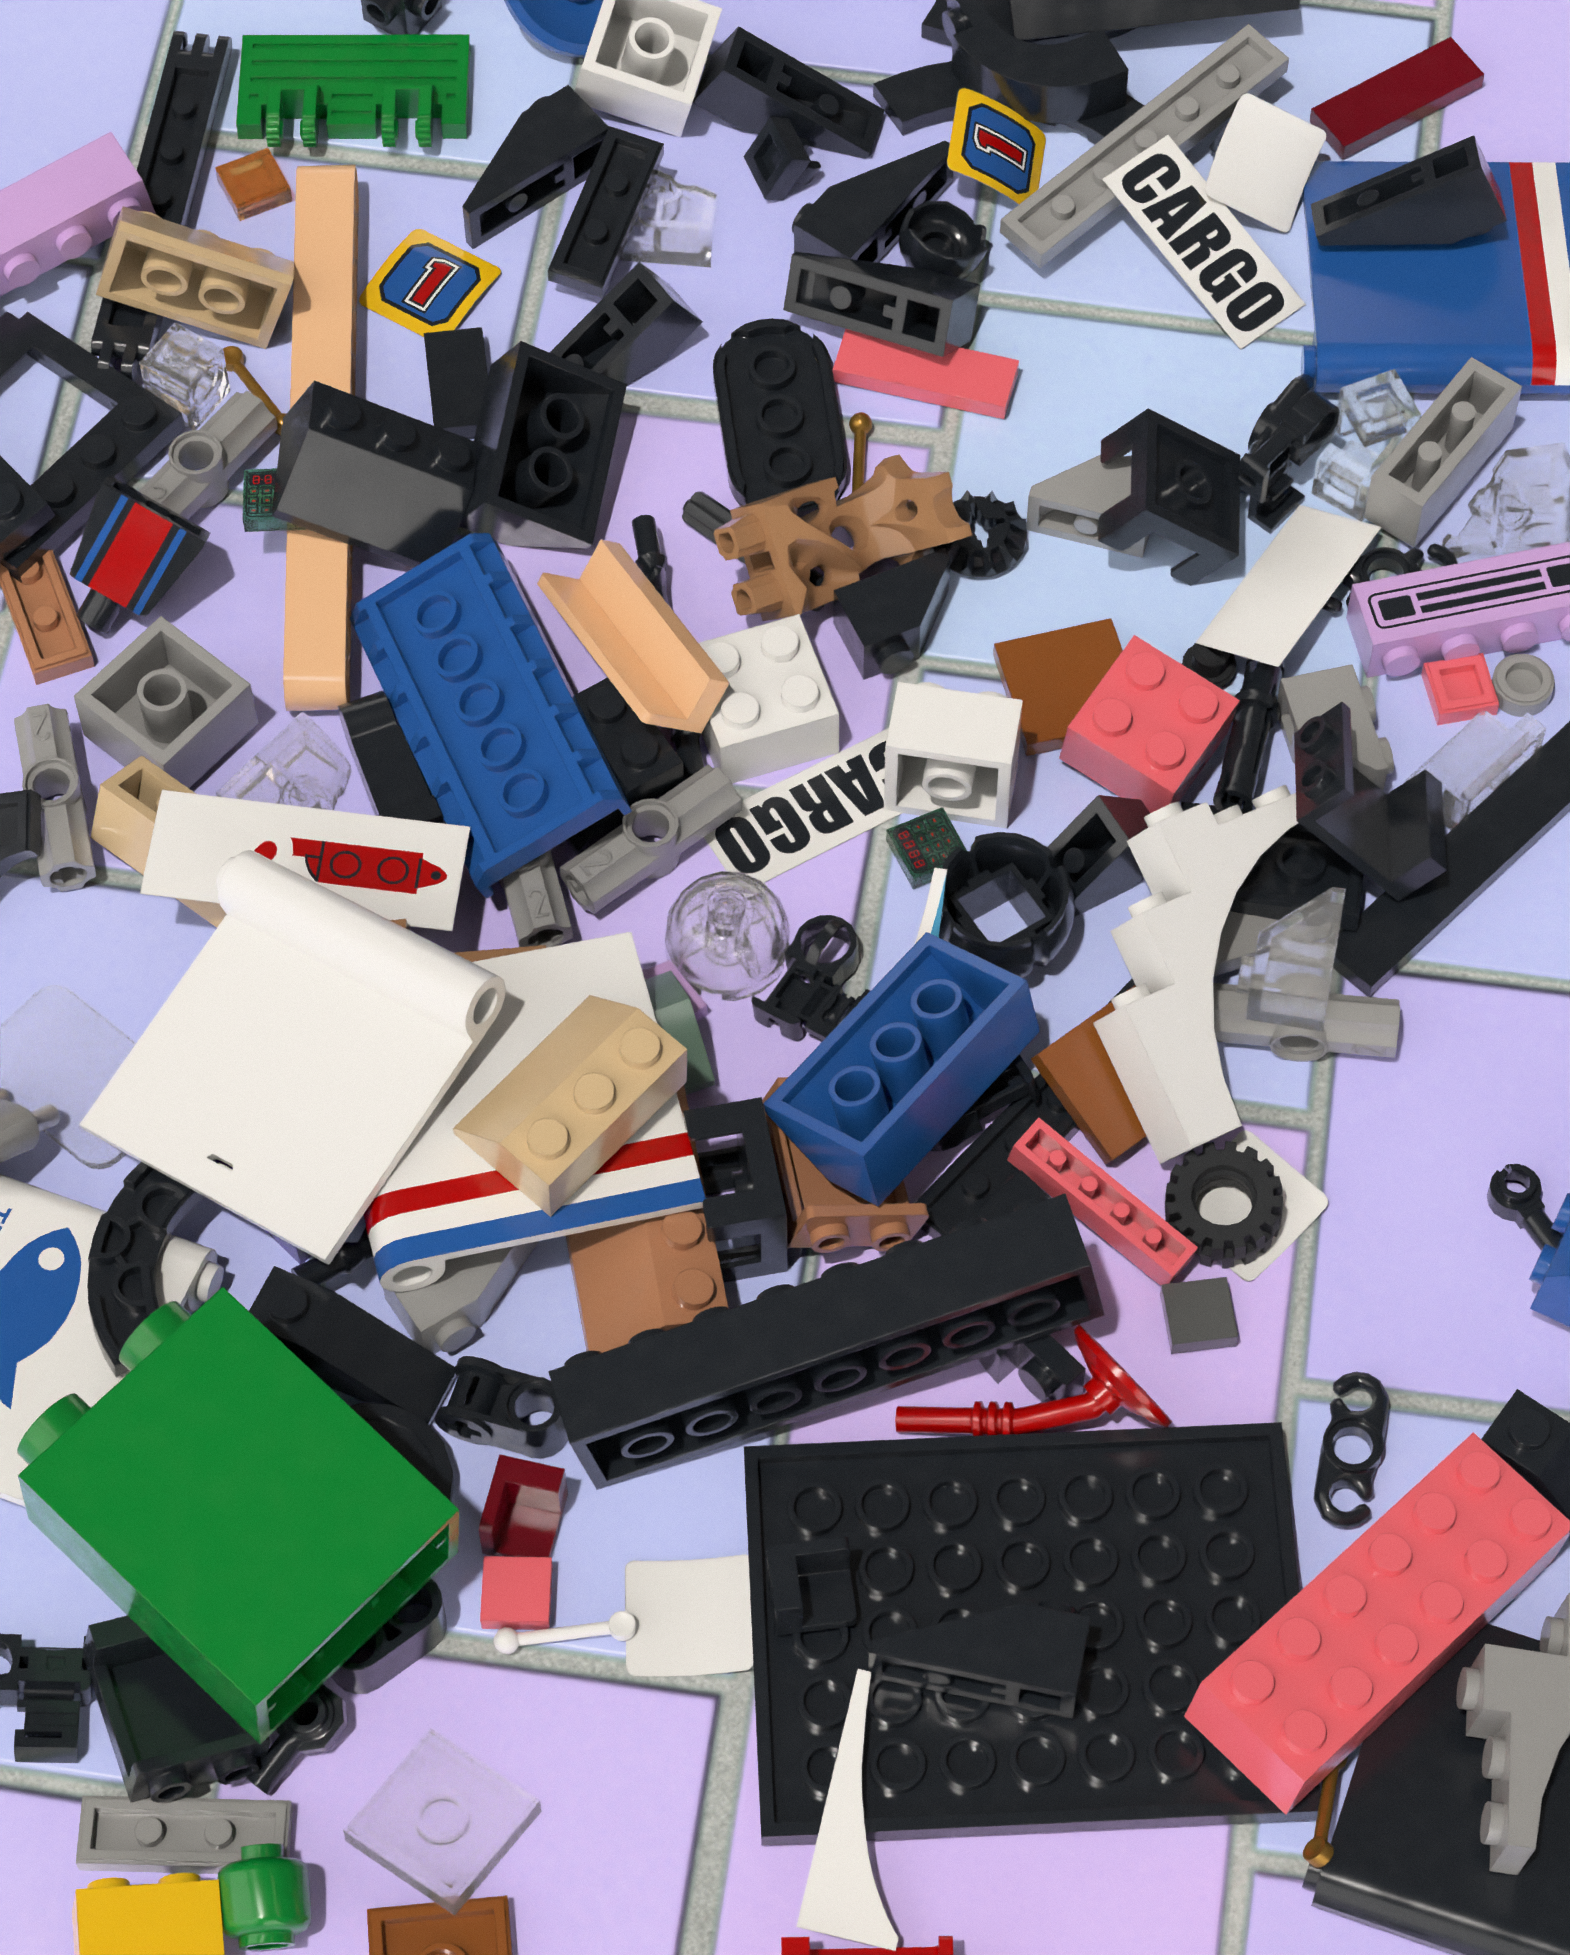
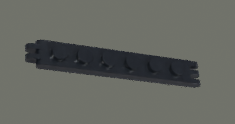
M174 31L136 171L143 180L155 214L164 220L187 227L232 53V38L219 35L214 53H209V34L196 33L192 50H187V32ZM103 297L91 340V354L99 357L97 368L109 369L111 366L115 369L117 359H122L121 373L131 380H135L140 361L151 363L153 360L163 316Z

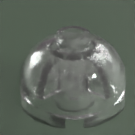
M718 871L699 877L679 892L668 911L664 941L665 955L667 960L672 962L701 996V990L710 994H722L723 1001H738L760 994L779 979L784 970V952L790 946V924L780 897L764 882L742 872Z

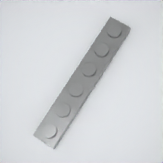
M1248 23L1001 218L1000 233L1033 263L1042 268L1122 204L1102 180L1104 177L1167 135L1185 154L1232 116L1242 95L1249 93L1258 96L1283 76L1288 70L1289 57Z

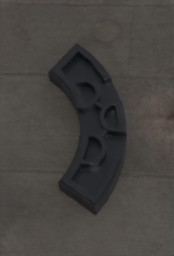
M140 1162L123 1180L124 1187L115 1197L108 1211L101 1215L93 1235L88 1256L87 1288L90 1316L99 1347L116 1378L129 1371L119 1361V1355L125 1342L134 1330L159 1308L156 1296V1275L164 1247L182 1218L194 1206L206 1198L143 1162Z

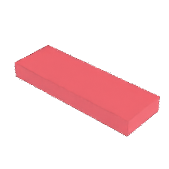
M845 329L832 372L834 382L1005 419L1019 372V360L961 347L941 357Z

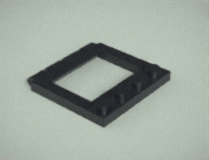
M28 311L20 319L9 312H5L0 316V379L28 355L110 411L30 485L48 503L55 516L0 562V564L8 569L10 575L21 583V576L36 562L40 566L44 562L43 555L49 550L56 551L89 519L97 493L109 475L126 484L186 428L180 411L110 366L109 369L97 368L98 357Z

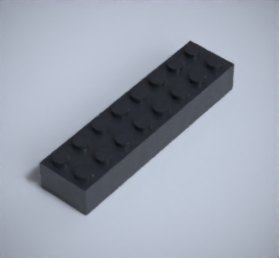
M1066 1194L1053 1198L1049 1196H1036L1019 1203L1013 1212L989 1220L972 1218L955 1225L949 1234L925 1242L908 1240L898 1243L888 1249L885 1256L861 1264L845 1262L834 1265L825 1270L821 1278L795 1287L790 1284L770 1287L761 1292L756 1300L734 1308L718 1306L706 1309L697 1314L692 1322L666 1331L656 1328L642 1331L634 1335L628 1344L603 1353L600 1351L578 1353L570 1357L564 1363V1366L550 1370L548 1373L569 1443L596 1490L1105 1316L1092 1266Z

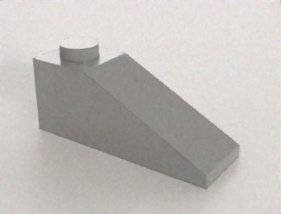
M539 1241L445 1260V1271L436 1282L413 1291L396 1292L383 1288L385 1300L413 1341L434 1354L441 1350L443 1352L454 1351L466 1344L473 1337L475 1331L483 1326Z

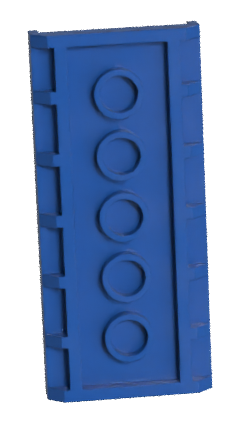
M470 533L355 604L350 621L429 789L438 803L446 824L470 827L464 863L476 888L486 899L494 895L491 888L492 884L617 809L624 816L632 811L500 546L490 533Z

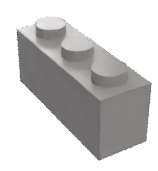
M1471 357L1371 476L1364 518L1415 548L1513 429L1522 386Z

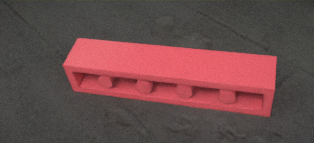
M1040 1118L1014 1144L1007 1161L1018 1170H1022L1051 1197L1066 1194L1074 1216L1160 1286L1171 1284L1193 1258L1198 1249L1195 1244Z

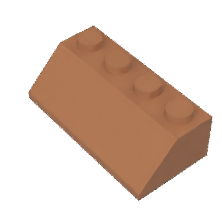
M684 1085L676 1092L682 1115L683 1111L689 1110ZM690 1141L706 1197L696 1142ZM703 1208L565 1236L586 1351H600L603 1353L628 1344L634 1335L642 1331L656 1328L667 1331L692 1322L697 1314L706 1309L718 1306L728 1307L716 1243L708 1241Z

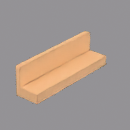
M600 539L579 579L543 572L537 585L638 718L650 725L702 733L730 682L622 545L617 542Z

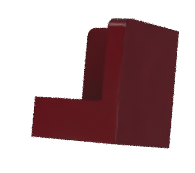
M499 1454L478 1529L482 1554L505 1557H551L568 1497L564 1468Z

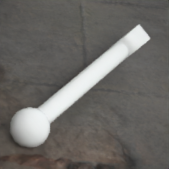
M618 1611L610 1617L609 1621L525 1632H516L512 1628L504 1627L495 1634L493 1644L500 1653L511 1654L519 1646L610 1634L618 1641H626L634 1636L636 1621L631 1613Z

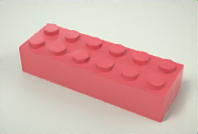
M1473 1432L1200 1683L1184 1717L1284 1814H1287L1554 1561L1570 1535V1520Z

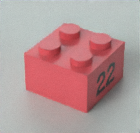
M1134 635L1068 726L1059 759L1119 797L1142 800L1149 812L1152 813L1182 799L1229 732L1240 700Z

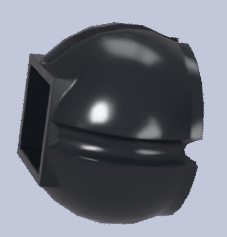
M994 832L976 836L968 852L958 846L943 863L941 869H947L939 931L940 939L1021 978L1031 974L1033 965L1043 967L1052 962L1067 942L1073 927L1075 899L1064 867H1056L1052 851L1033 838L1021 834ZM1009 901L1028 927L1001 942L987 940L973 920Z

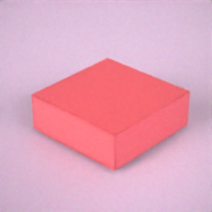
M1483 653L1475 656L1447 661L1439 660L1423 664L1421 676L1437 726L1497 715L1499 702Z
M484 1556L480 1613L482 1629L509 1627L515 1630H540L550 1628L552 1557Z

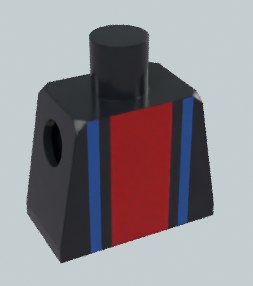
M109 475L97 493L70 571V576L91 588L76 616L90 627L104 633L110 631L123 607L139 616L146 617L199 554L211 532Z

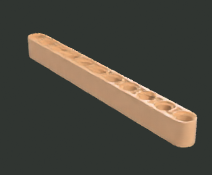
M356 165L297 166L290 409L314 380L355 395L359 223V191ZM287 522L283 659L286 711L338 710L339 705L350 702V616L352 614L353 546Z

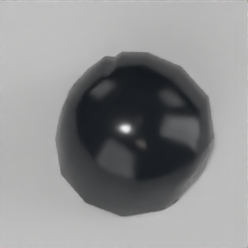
M925 201L909 209L899 231L900 253L909 267L928 269L959 279H965L979 266L988 250L985 247L987 229L984 225H975L972 218L964 210L948 201Z

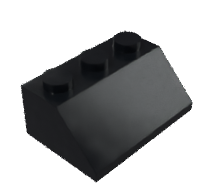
M520 341L491 364L474 441L478 442L474 490L459 527L474 533H490L495 541L508 546L586 549L592 546L627 384L523 341Z
M314 380L283 417L271 516L414 568L452 545L474 490L478 442Z

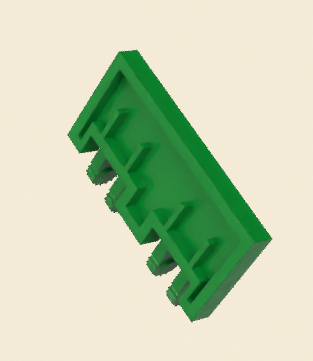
M243 35L236 117L238 139H263L264 119H266L267 147H281L285 134L284 119H302L300 121V138L303 140V147H317L320 119H327L328 139H377L378 119H381L383 147H396L397 140L399 139L398 119H417L415 121V137L418 140L419 147H432L434 118H441L443 139H467L471 59L470 35Z

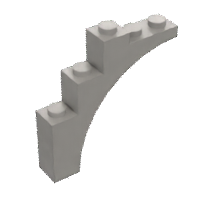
M1568 1593L1554 1617L1547 1616L1545 1618L1540 1637V1652L1485 1644L1470 1668L1463 1667L1460 1672L1456 1701L1458 1709L1466 1710V1736L1487 1739L1482 1757V1774L1484 1778L1492 1779L1491 1801H1487L1483 1808L1480 1840L1482 1844L1490 1845L1489 1871L1518 1875L1535 1851L1542 1797L1558 1752L1570 1734V1593Z

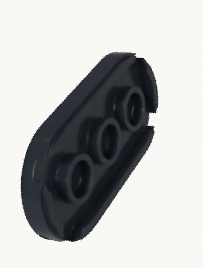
M761 319L740 326L731 333V339L725 342L723 347L721 343L713 359V386L727 478L734 499L742 506L809 483L836 477L838 488L834 491L836 501L840 500L847 482V456L831 360L826 346L815 334H813L812 338L808 333L801 331V325L784 319ZM814 501L803 503L797 509V516L801 518L818 509L817 504Z

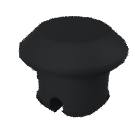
M1197 643L1188 648L1182 660V665L1219 688L1228 684L1236 673L1237 663L1234 654Z

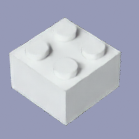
M603 0L580 70L575 92L591 108L681 137L722 8L699 0Z
M799 614L699 642L700 646L730 682L701 734L714 768L719 767L731 780L732 784L839 753V712Z
M898 682L885 749L884 810L918 816H927L940 812L945 816L946 820L1007 829L1018 769L1023 700L1008 698L1001 693L993 691L972 693L945 689L943 686L931 682H921L918 684Z

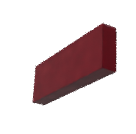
M1449 37L1311 108L1309 122L1325 131L1326 141L1343 160L1481 88L1484 73L1455 40Z

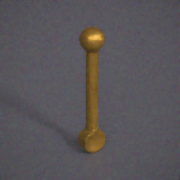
M236 346L223 348L219 353L222 368L229 372L234 371L248 390L263 400L267 409L276 417L278 429L275 433L281 436L283 417L287 413H281L244 366L241 349Z
M863 412L855 413L849 421V427L854 433L852 493L864 484L866 434L870 432L873 425L870 416Z
M1348 1756L1323 1779L1314 1837L1306 1844L1303 1850L1304 1859L1315 1868L1326 1865L1334 1853L1333 1846L1327 1840L1339 1770L1345 1767Z

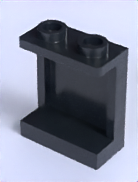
M128 1615L88 1625L83 1649L84 1661L91 1675L92 1686L130 1803L150 1797L153 1802H167L185 1795L192 1786L217 1779L220 1784H234L246 1780L258 1771L257 1763L267 1755L271 1743L270 1737L260 1745Z

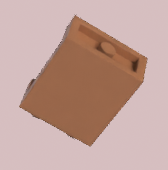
M778 1077L762 1102L764 1103L788 1077ZM765 1113L787 1214V1248L812 1247L815 1252L830 1253L844 1247L872 1246L877 1251L885 1252L898 1243L912 1240L929 1218L925 1203H909L904 1179L879 1207L832 1183Z

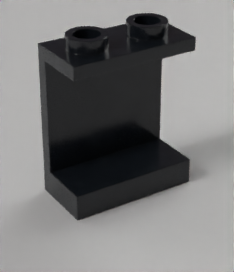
M1340 702L1321 716L1309 719L1300 730L1294 733L1297 822L1397 901L1447 871L1441 781L1425 769L1388 794L1353 767L1350 707L1343 702Z

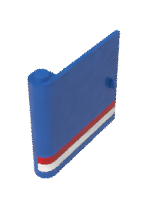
M1315 161L1302 192L1314 334L1312 345H1302L1301 375L1307 374L1314 379L1313 391L1317 393L1441 394L1467 361L1473 357L1521 385V394L1570 395V162H1487L1500 188L1507 221L1494 226L1483 235L1467 237L1453 244L1321 246L1316 237L1310 204L1409 162Z

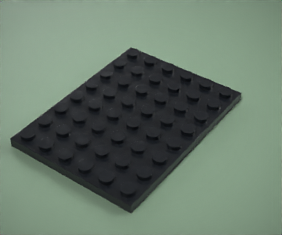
M1282 1422L744 1446L761 1846L817 1842L857 1670L868 1671L869 1650L873 1639L1020 1603L1037 1606L1038 1603L1043 1601L1065 1603L1074 1607L1078 1614L1091 1617L1073 1718L870 1678L862 1756V1800L867 1841L1308 1821L1317 1819L1321 1796L1320 1784L1309 1792L1292 1810L1284 1814L1184 1717L1200 1683L1299 1593ZM848 1537L850 1573L857 1613L856 1623L848 1627L776 1636L767 1578L766 1546Z

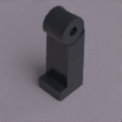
M379 691L339 705L338 713L344 735L374 815L444 824L443 815L434 795L431 796L404 733L400 725L396 723L393 711L384 692Z

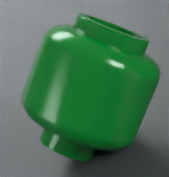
M267 1843L241 1847V1860L225 1865L218 1872L217 1879H219L223 1933L232 1939H238L239 1950L260 1951L292 1947L295 1945V1935L307 1930L311 1925L312 1914L308 1867L302 1860L284 1857L282 1844Z

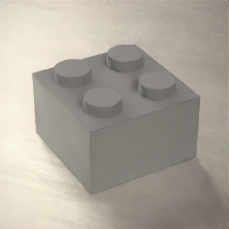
M162 616L153 622L74 695L85 737L124 767L142 755L188 788L199 780L258 724L251 684Z

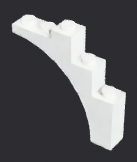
M1287 785L1280 786L1252 800L1255 810L1245 814L1242 813L1239 805H1234L1213 815L1207 802L1185 811L1182 810L1179 801L1174 802L1145 816L1144 820L1148 828L1127 841L1152 895L1129 906L1127 909L1132 918L1110 932L1136 987L1112 998L1111 1002L1115 1011L1095 1021L1093 1024L1159 1164L1242 1126L1226 1085L1214 1030L1213 977L1220 935L1236 892L1259 857L1288 829L1299 824L1296 821V793L1290 794Z

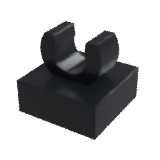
M770 116L743 156L764 199L783 201L795 183L801 185L809 184L821 168L818 161L810 160L806 152L810 144L807 139L797 135L789 118Z

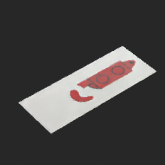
M162 790L140 894L219 903L216 879L220 868L229 858L235 857L243 851L253 850L388 920L406 919L411 927L452 931L470 827Z

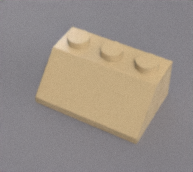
M122 206L96 295L266 349L292 286L294 264L293 261L275 256L266 249L250 248L220 238L207 230H195L164 220L152 212L136 211Z
M589 995L453 1128V1133L551 1217L687 1082V1048L639 1008Z

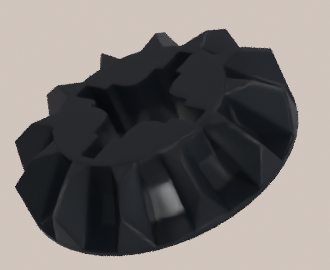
M967 490L961 499L953 502L962 520L969 524L972 523V520H977V522L981 523L983 529L989 530L987 544L984 548L981 540L977 539L975 533L960 540L932 547L934 552L946 549L950 556L951 570L970 577H989L1003 573L1018 562L1026 548L1027 528L1026 519L1021 518L1017 513L1014 501L1004 503L996 498L993 491L984 497L972 496Z

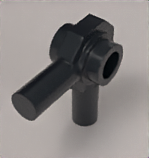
M322 1684L276 1729L279 1736L270 1746L267 1755L257 1763L258 1771L248 1777L247 1780L268 1795L301 1752L305 1755L328 1751L348 1726L346 1702Z

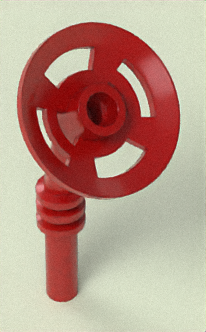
M1080 1324L1074 1329L1077 1346L1092 1375V1378L1083 1386L1087 1391L1085 1394L1015 1408L1013 1402L1008 1401L1004 1403L1003 1408L999 1407L997 1401H990L988 1408H985L983 1401H975L973 1407L897 1406L895 1416L897 1433L972 1434V1436L1031 1433L1097 1419L1105 1411L1112 1415L1120 1406L1131 1413L1144 1417L1151 1423L1168 1427L1173 1421Z

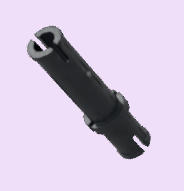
M1248 658L1246 660L1242 688L1234 696L1240 701L1233 718V725L1221 767L1220 779L1213 797V804L1218 811H1223L1234 805H1239L1244 814L1253 809L1252 800L1255 798V790L1263 764L1270 729L1274 728L1280 715V705L1277 702L1281 678H1283L1285 673L1284 662L1279 667Z

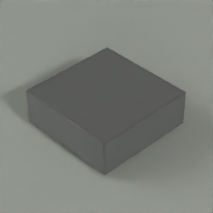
M1227 1277L1161 1285L1160 1298L1171 1354L1237 1345L1238 1333Z

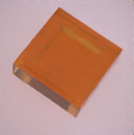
M269 148L215 167L217 181L239 221L292 202L291 188Z

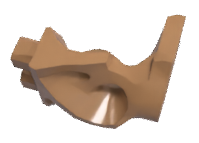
M898 454L884 458L875 467L874 474L868 481L853 493L838 501L835 499L834 492L838 488L836 477L731 509L732 520L717 528L713 534L719 554L726 561L744 557L750 579L733 584L731 592L737 614L740 616L760 614L762 621L785 618L797 614L801 615L833 601L835 589L859 581V573L865 571L877 561L892 559L902 565L930 554L931 547L971 536L970 524L959 517L953 505V484L949 472L913 471ZM814 501L817 504L818 509L801 518L797 516V509L803 503ZM836 527H842L846 530L854 542L852 549L832 537ZM816 566L824 572V579L820 586H814L809 581L810 570Z

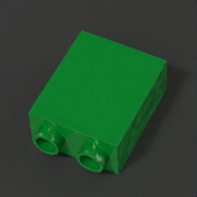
M222 1287L192 1315L177 1301L168 1302L150 1314L130 1335L120 1352L119 1361L130 1372L95 1405L90 1407L82 1398L73 1393L61 1398L44 1411L30 1426L18 1445V1455L28 1464L18 1475L28 1519L261 1745L458 1553L459 1509Z

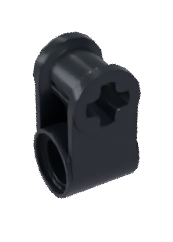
M463 1356L458 1359L454 1370L458 1379L448 1405L439 1408L435 1417V1423L440 1429L466 1442L488 1444L523 1454L530 1458L543 1459L551 1457L564 1448L568 1437L550 1380L504 1368L492 1361L479 1357ZM538 1410L547 1411L552 1414L542 1424L528 1425L522 1422L527 1415Z

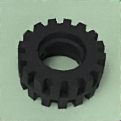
M1225 1141L1224 1149L1216 1150L1214 1142L1203 1144L1202 1153L1198 1155L1192 1149L1184 1155L1181 1166L1178 1164L1174 1166L1170 1173V1181L1166 1186V1222L1198 1247L1195 1254L1200 1256V1264L1211 1267L1213 1260L1222 1261V1269L1234 1267V1260L1241 1259L1244 1265L1255 1261L1256 1252L1260 1251L1264 1254L1271 1247L1273 1236L1277 1237L1281 1225L1283 1196L1280 1177L1274 1176V1166L1267 1158L1261 1162L1257 1159V1150L1247 1146L1244 1152L1236 1151L1237 1142ZM1217 1185L1234 1186L1245 1192L1250 1198L1252 1209L1249 1215L1239 1223L1231 1225L1213 1224L1202 1218L1198 1213L1196 1207L1198 1196L1209 1187Z

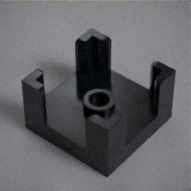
M1149 408L1101 440L1100 461L1105 465H1108L1118 457L1126 455L1130 451H1132L1131 495L1100 515L1098 522L1099 542L1118 551H1124L1147 535L1155 532L1196 552L1170 569L1171 577L1190 586L1239 556L1240 486L1237 483V478L1240 476V454Z
M762 1097L683 1111L684 1124L690 1141L737 1134V1146L698 1153L706 1196L730 1191L735 1192L704 1199L702 1205L708 1241L716 1242L753 1235L755 1245L717 1251L723 1283L787 1272V1214Z

